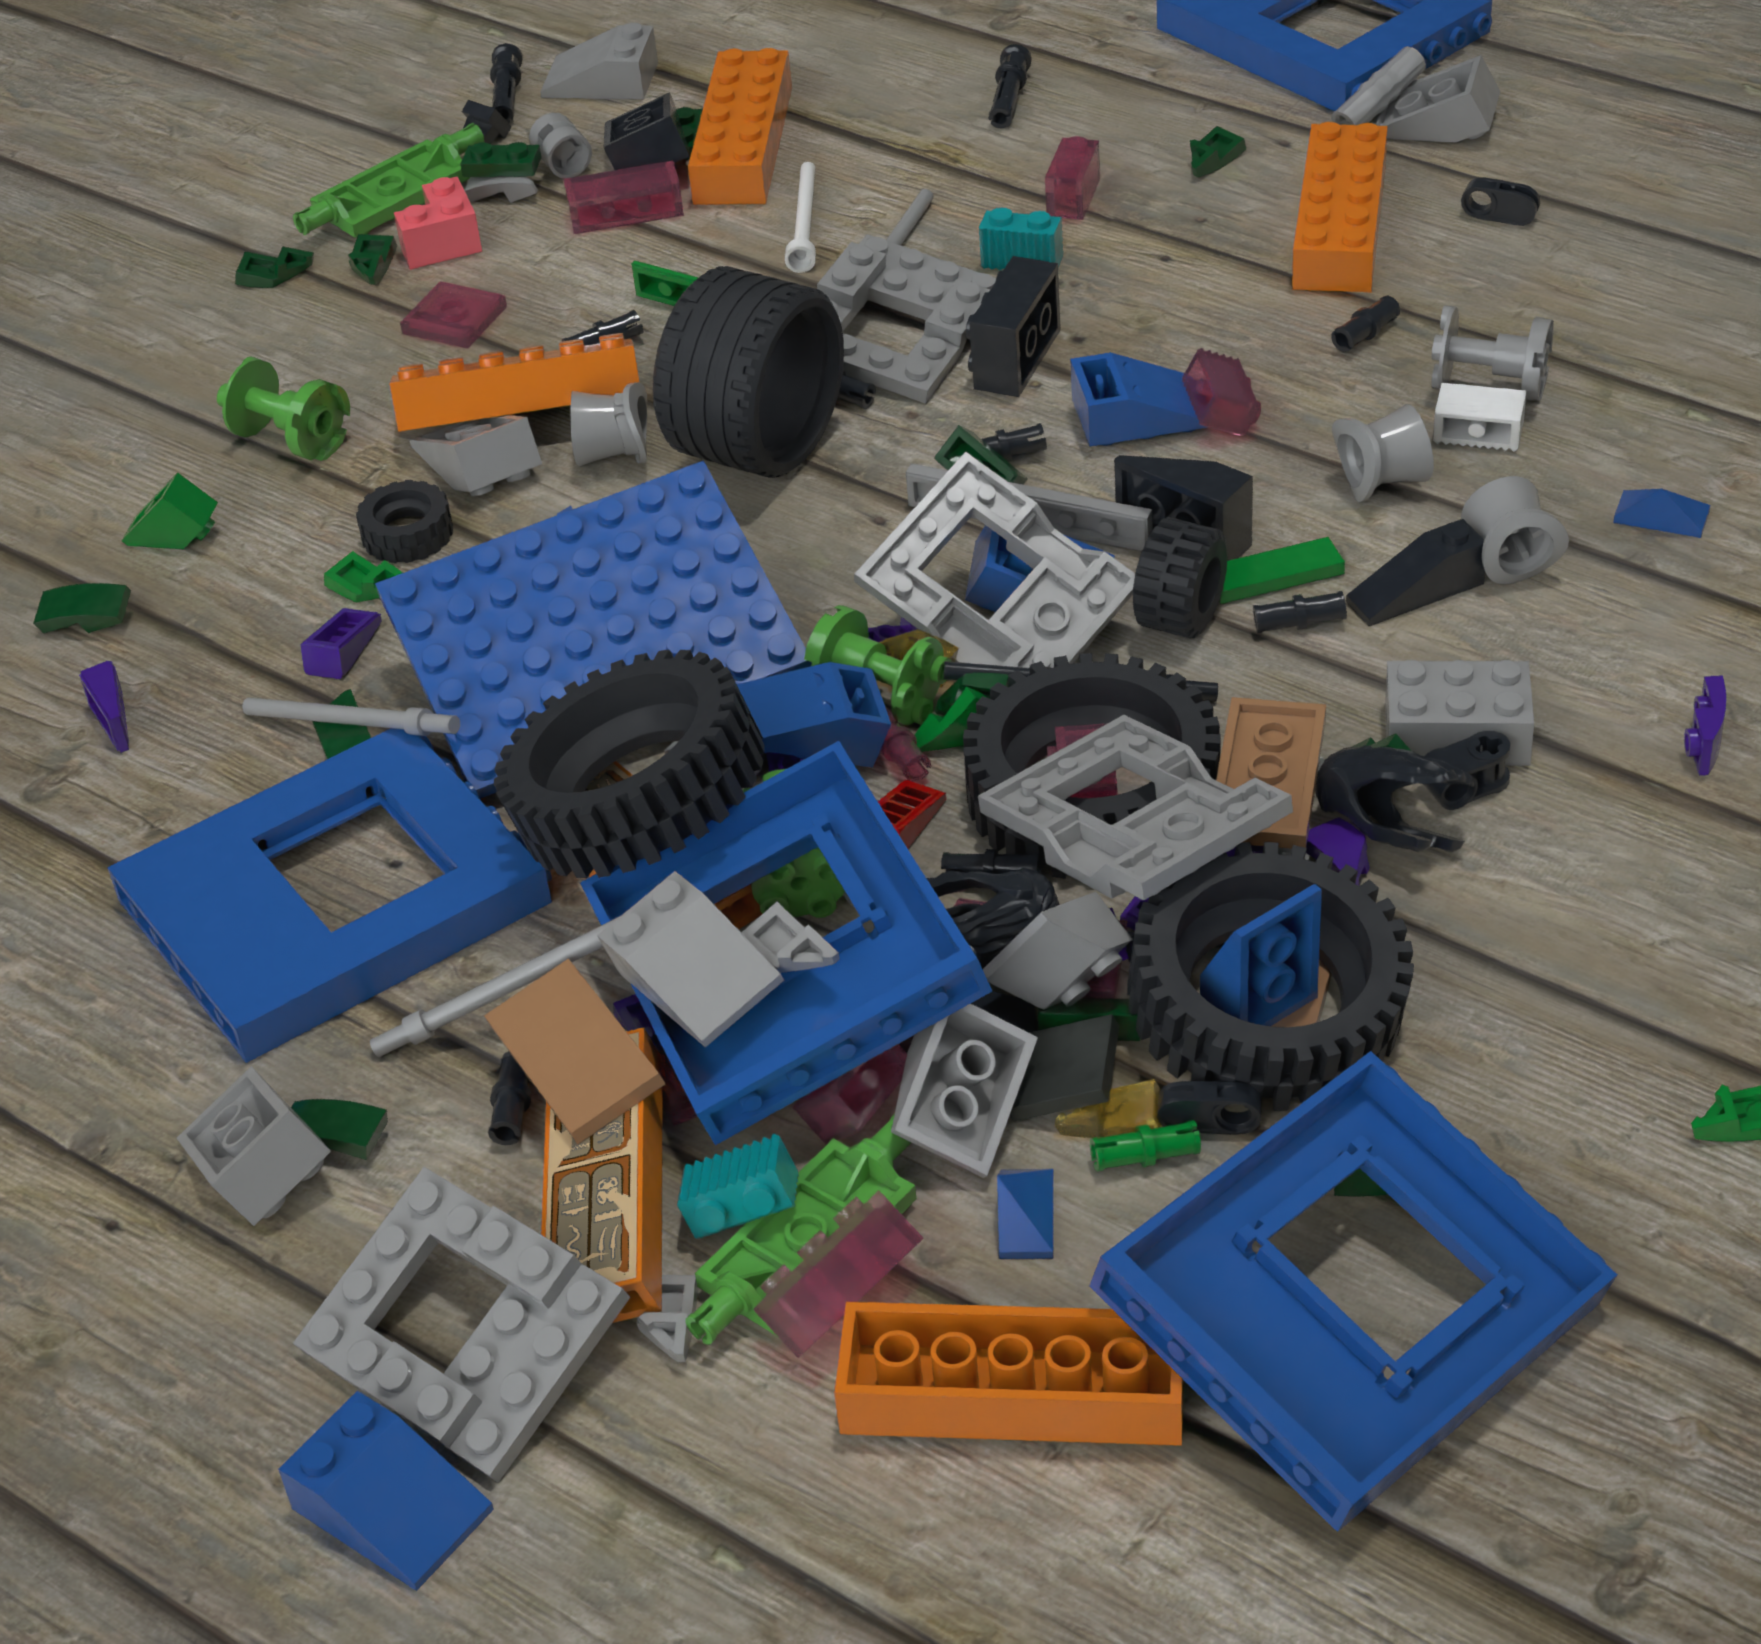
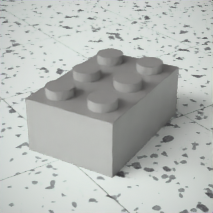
M1387 661L1385 694L1386 737L1396 733L1411 751L1425 756L1434 749L1444 748L1467 739L1478 732L1496 731L1508 737L1511 743L1510 755L1505 760V765H1531L1534 715L1529 661Z

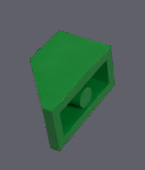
M177 472L135 516L121 541L127 546L183 550L194 538L201 541L209 533L215 523L210 517L218 502Z

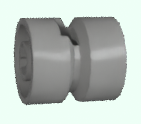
M561 113L545 114L536 120L531 127L529 134L530 145H540L541 159L555 175L560 178H572L578 176L587 168L592 157L591 145L566 116Z

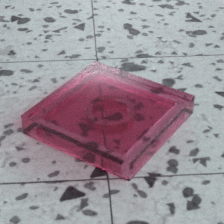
M440 281L400 322L402 334L468 349L507 308L506 297L502 294Z

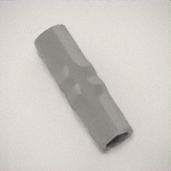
M1403 47L1381 69L1373 73L1369 80L1361 84L1358 90L1332 114V121L1339 125L1369 123L1376 115L1384 111L1389 103L1396 100L1400 93L1426 69L1423 56L1413 47Z

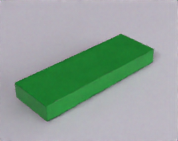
M1329 536L1227 561L1226 577L1219 603L1224 604L1345 574V561Z

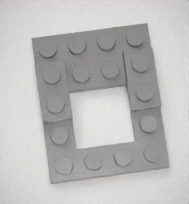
M866 234L859 244L851 242L817 283V289L823 291L833 303L840 319L842 332L868 300L926 320L924 335L908 356L843 333V370L846 376L874 384L877 387L926 404L959 360L967 340L966 324L971 314H975L981 305L984 293L991 290L996 278L989 274L964 268L950 261L929 256L916 249H909L894 244L881 237Z
M967 452L959 458L854 574V582L923 632L924 638L932 637L937 639L943 647L944 657L950 658L952 662L1030 668L1029 665L1042 661L1046 669L1054 667V657L1066 655L1069 664H1073L1078 659L1079 654L1085 651L1132 597L1135 578L1133 571L1105 551L1083 549L1057 531L1038 503ZM971 516H974L1007 540L1006 549L1033 568V571L989 620L922 572Z
M1126 715L1120 716L978 795L981 813L1044 846L1047 864L1111 899L1129 892L1142 900H1146L1293 812L1292 796L1255 777L1236 789L1224 785L1210 777L1190 746ZM1121 767L1154 782L1157 800L1113 825L1065 801L1069 796L1091 784L1101 781L1103 777Z
M423 1167L293 1344L379 1404L392 1409L430 1435L452 1453L499 1483L627 1303L630 1296L618 1285L583 1265L572 1253L494 1205L492 1208L428 1168ZM438 1243L507 1285L444 1373L395 1341L391 1342L374 1330Z

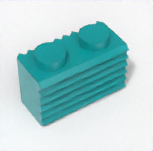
M1003 207L995 208L992 211L986 210L979 225L981 267L983 269L989 267L991 270L995 268L1001 270L1006 267L1012 256L1058 263L1059 268L1064 254L1062 217L1050 216L1045 211H1034L1030 214L1012 213L1010 209Z
M772 1134L770 1139L763 1137L761 1142L753 1140L751 1146L743 1144L741 1149L734 1147L732 1152L724 1150L722 1156L714 1154L712 1159L705 1157L703 1162L695 1160L693 1166L685 1164L677 1206L694 1237L700 1239L795 1207L796 1183H798L797 1177H799L798 1170L781 1137Z

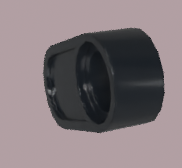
M1478 177L1471 180L1461 198L1462 208L1471 217L1519 226L1529 224L1535 218L1541 204L1537 191L1530 186L1486 177ZM1475 191L1486 193L1490 197L1491 203L1487 205L1478 204L1472 198V193Z
M1179 1081L1167 1084L1159 1091L1157 1119L1162 1127L1194 1120L1197 1124V1130H1193V1132L1199 1131L1200 1134L1238 1135L1249 1133L1260 1125L1262 1098L1260 1093L1247 1083ZM1239 1104L1249 1109L1244 1112H1232L1224 1107Z

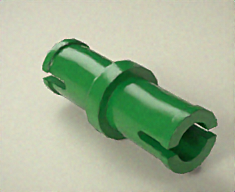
M1194 1120L1187 1121V1123L1150 1129L1148 1124L1136 1126L1134 1132L1090 1138L1092 1161L1097 1160L1093 1164L1094 1169L1098 1172L1103 1171V1169L1140 1163L1142 1167L1155 1166L1156 1160L1200 1154L1199 1131L1193 1132V1130H1197V1124Z

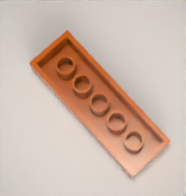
M732 48L718 51L688 164L693 205L766 204L792 91L788 50L764 48L760 51H742Z
M1335 122L1311 124L1293 246L1292 290L1372 293L1386 170L1388 126H1377L1373 123L1339 125Z
M623 333L600 336V343L584 346L583 339L560 342V350L544 352L543 345L521 348L519 349V356L504 358L503 352H492L479 355V362L464 364L463 358H452L439 361L438 368L424 370L423 364L399 367L397 375H393L390 381L398 432L571 405L572 391L600 395L623 393L627 384L639 382L632 339L624 340Z
M846 1302L834 1391L840 1434L1182 1446L1184 1380L1113 1309Z

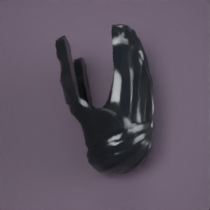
M1363 745L1362 747L1343 748L1329 755L1318 770L1315 791L1320 807L1324 812H1339L1350 818L1361 832L1373 841L1415 852H1421L1430 847L1454 852L1461 849L1465 842L1464 840L1413 827L1405 823L1393 805L1392 793L1398 788L1412 784L1446 783L1474 787L1473 777L1469 773L1448 762L1421 756L1414 751L1382 746L1374 748ZM1370 817L1375 818L1380 824L1373 823Z
M1022 867L1020 870L1017 869L1002 874L949 871L935 878H927L938 897L961 892L969 888H986L997 893V895L983 905L962 903L946 909L974 952L982 969L1042 911L1060 905L1052 883L1044 875L1028 868Z

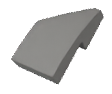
M470 177L465 188V192L471 202L503 191L509 202L512 203L536 194L538 191L533 181L527 177Z
M778 902L741 932L779 973L833 965L840 960L838 952L809 924L803 927Z
M662 1275V1312H644L637 1317L638 1329L676 1362H686L692 1333L687 1328L685 1320L691 1313L696 1311L699 1288L697 1287L695 1275Z

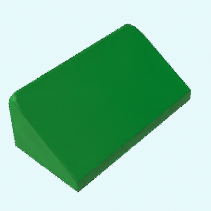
M635 260L631 263L636 296L675 306L683 292L698 279L695 276Z

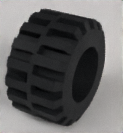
M1170 517L1163 518L1158 523L1143 547L1134 578L1133 610L1136 622L1139 625L1194 639L1202 633L1215 613L1226 577L1227 546L1225 535H1223L1221 530Z

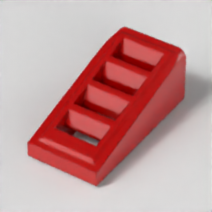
M905 779L882 797L878 803L908 849L944 804L947 797L946 792Z

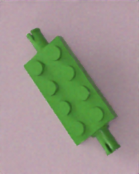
M471 123L451 135L445 133L435 138L433 142L426 139L310 198V207L293 214V221L297 230L303 233V235H307L314 229L329 222L356 238L358 234L366 235L379 225L395 220L394 212L405 210V208L411 205L425 204L422 185L432 183L434 180L442 177L453 178L458 176L461 183L470 179V177L462 176L460 166L462 159L460 155L466 152L468 145L484 142L483 133L477 125Z
M894 1115L871 1139L864 1138L861 1142L850 1148L833 1138L798 1172L797 1194L794 1201L795 1207L746 1223L695 1272L697 1287L711 1295L685 1320L687 1328L696 1339L699 1340L706 1332L702 1341L704 1344L710 1345L716 1339V1336L738 1315L747 1317L780 1338L917 1199L915 1185L900 1177L893 1168V1161L911 1144V1142L891 1133Z

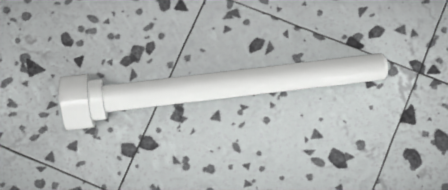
M805 162L801 165L794 240L788 243L785 250L786 266L797 273L811 270L816 258L815 246L809 241L815 179V165L811 162Z

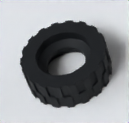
M405 480L404 482H392L384 487L380 486L371 494L368 493L364 497L363 502H360L357 507L356 519L363 547H366V552L370 556L373 555L380 561L409 563L414 560L428 558L429 555L436 554L441 550V547L447 545L450 541L449 537L453 535V523L446 494L444 491H440L438 486L430 485L425 481ZM422 517L421 520L409 525L388 526L389 523L400 518Z

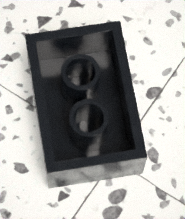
M1012 256L1004 270L998 272L995 284L991 290L984 293L981 305L975 314L969 316L966 324V337L971 341L968 370L973 372V387L975 390L1020 397L1061 331L1058 263Z

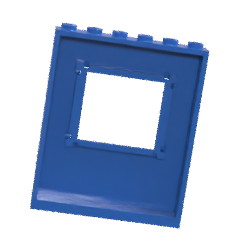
M1156 0L1157 29L1332 111H1336L1358 90L1361 84L1369 80L1373 73L1381 69L1403 47L1408 46L1418 50L1425 59L1427 69L1489 33L1492 24V0H1372L1401 14L1343 47L1336 49L1279 23L1318 0Z
M390 728L107 867L118 901L246 1063L552 903L548 882L552 881L551 872L543 868L539 861L536 862L520 834L516 830L510 832L503 825L497 810L492 805L486 807L483 804L474 786L469 781L463 782L457 776L452 763L446 757L441 759L434 752L433 746L426 736L410 735L404 729ZM370 786L371 793L374 796L367 799L365 790ZM381 805L444 875L330 932L270 860ZM262 839H264L267 848L263 851L258 847V843Z
M839 741L744 792L746 797L739 806L726 805L730 814L721 823L711 820L706 824L710 831L699 840L693 834L684 839L686 848L674 854L671 847L660 852L661 861L648 865L645 858L638 860L636 870L623 873L618 865L614 867L611 876L599 878L595 874L580 883L600 924L603 925L623 915L674 871L700 890L715 904L819 847L860 917L822 937L838 952L840 960L833 965L780 973L784 981L706 1047L632 985L698 1118L715 1145L992 992V988L974 952ZM871 920L875 928L872 932L867 933L862 924Z
M1370 1051L1100 1256L1089 1287L1338 1532L1599 1305L1618 1274L1606 1264L1598 1253L1590 1250L1573 1235L1556 1215L1548 1212L1531 1197L1515 1178L1507 1175L1489 1159L1473 1140L1466 1138L1446 1120L1432 1103L1425 1101L1404 1082L1392 1067L1383 1063ZM1359 1168L1486 1284L1396 1361L1269 1241L1272 1236ZM1255 1241L1262 1246L1257 1254L1252 1249ZM1387 1366L1394 1372L1389 1379L1384 1376Z

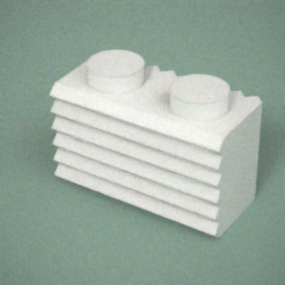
M1441 383L1435 408L1433 441L1437 444L1442 441L1445 445L1451 442L1454 446L1459 443L1462 447L1468 444L1470 447L1477 445L1479 448L1485 446L1489 449L1493 446L1496 450L1502 447L1505 451L1509 448L1513 452L1516 451L1519 447L1524 423L1526 391Z

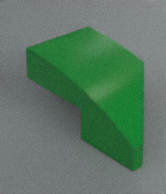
M352 551L324 573V586L353 602H363L380 598L375 583L404 572L385 560L378 566H375Z
M966 687L944 717L930 713L908 743L917 752L962 746L964 730H967V719L970 712L976 713V703L982 696L989 699L990 697Z
M1722 1084L1715 1093L1716 1101L1702 1118L1696 1116L1691 1122L1694 1138L1698 1140L1720 1142L1761 1140V1085L1730 1092L1729 1087Z

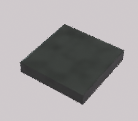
M1113 1014L1029 1032L1038 1037L1010 1113L1013 1121L1109 1101L1119 1025Z

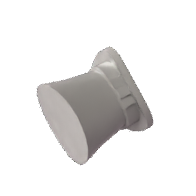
M629 383L625 386L623 393H614V395L571 392V440L574 459L579 467L624 453L626 456L635 455L637 463H646L647 392L642 383Z
M1405 404L1391 414L1369 424H1364L1353 418H1343L1333 423V438L1343 469L1357 502L1368 500L1375 488L1380 484L1404 481L1426 482L1431 478L1434 468L1432 447L1423 420L1413 406Z
M1519 476L1499 478L1480 487L1467 500L1461 513V519H1464L1484 539L1482 564L1487 576L1498 584L1516 583L1544 571L1558 561L1568 547L1569 537L1564 526L1553 515L1541 510L1537 488L1528 479Z

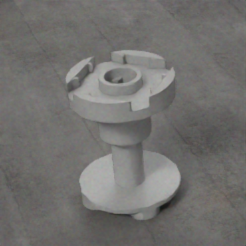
M1443 306L1440 330H1444L1443 335H1435L1432 347V360H1439V364H1435L1433 369L1432 388L1440 389L1441 383L1449 382L1455 361L1492 366L1493 375L1522 378L1521 390L1526 391V400L1539 401L1542 399L1549 366H1547L1549 353H1552L1553 320L1536 316L1532 322L1529 337L1502 333L1498 334L1496 341L1458 337L1459 310L1455 306Z

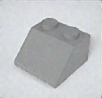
M1093 892L1042 911L983 971L989 983L1043 1010L1061 1002L1066 1007H1069L1091 990L1087 984L1089 980L1095 975L1097 977L1105 975L1122 961L1118 953L1133 939L1098 893Z

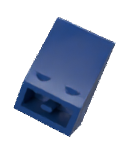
M1111 352L1070 359L1072 401L1089 447L1097 445L1107 446L1116 442L1140 438L1150 439L1159 435L1192 432L1196 429L1211 427L1210 417L1190 374Z
M827 662L737 684L762 734L765 753H780L806 759L839 741L854 765L873 768L891 727V721L872 669Z

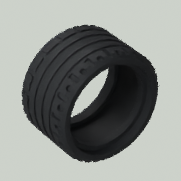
M729 266L712 268L696 279L683 292L668 317L658 345L654 364L653 405L656 419L667 443L677 452L768 478L781 477L799 466L811 454L822 438L834 411L841 385L844 364V338L839 316L829 297L823 291L816 288Z

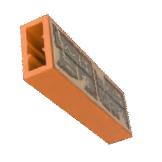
M645 1028L626 1031L663 1079V1058ZM663 1086L580 1144L575 1142L546 1102L541 1235L572 1253L583 1265L618 1285L630 1296L612 1323L639 1317L644 1312H662Z

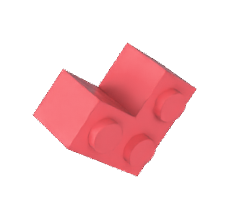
M458 176L453 178L442 177L434 180L432 183L422 185L425 205H411L405 208V210L394 212L401 251L410 270L482 252L476 214Z

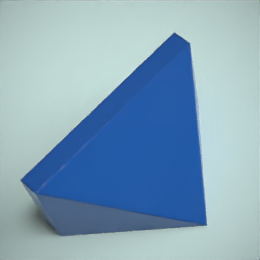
M1665 489L1623 490L1614 515V523L1701 538L1711 505Z
M1000 1169L997 1175L999 1259H1053V1169Z

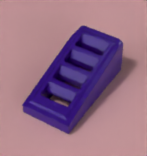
M342 608L300 644L304 672L312 676L341 679L351 669L382 622L381 614L378 612Z
M105 661L80 671L81 674L79 676L88 706L116 750L120 751V753L129 750L123 692L113 662Z

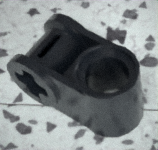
M1482 731L1444 748L1434 749L1425 755V757L1448 762L1469 773L1473 777L1474 787L1446 783L1423 785L1446 810L1459 809L1467 803L1501 792L1510 783V772L1505 766V760L1510 755L1511 743L1508 737L1496 731Z

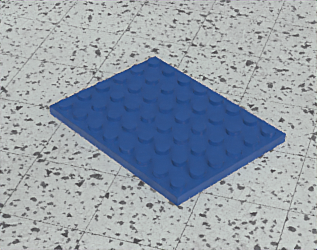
M704 460L375 583L382 604L433 713L455 715L460 719V729L456 734H443L465 781H469L474 786L480 799L497 792L494 786V778L498 777L494 771L496 762L503 761L500 753L504 745L514 744L510 736L516 728H528L524 719L533 711L543 713L546 710L543 702L552 695L558 699L562 698L567 694L564 687L575 681L580 686L588 682L589 679L586 674L599 669L601 674L610 672L611 663L623 659L627 666L633 664L635 655L644 653L648 654L650 660H654L657 652L661 650H670L673 657H675L680 649L690 650L693 657L698 652L708 654L710 660L713 658L720 660L723 666L729 669L736 684L811 667L812 662L804 660L806 648Z

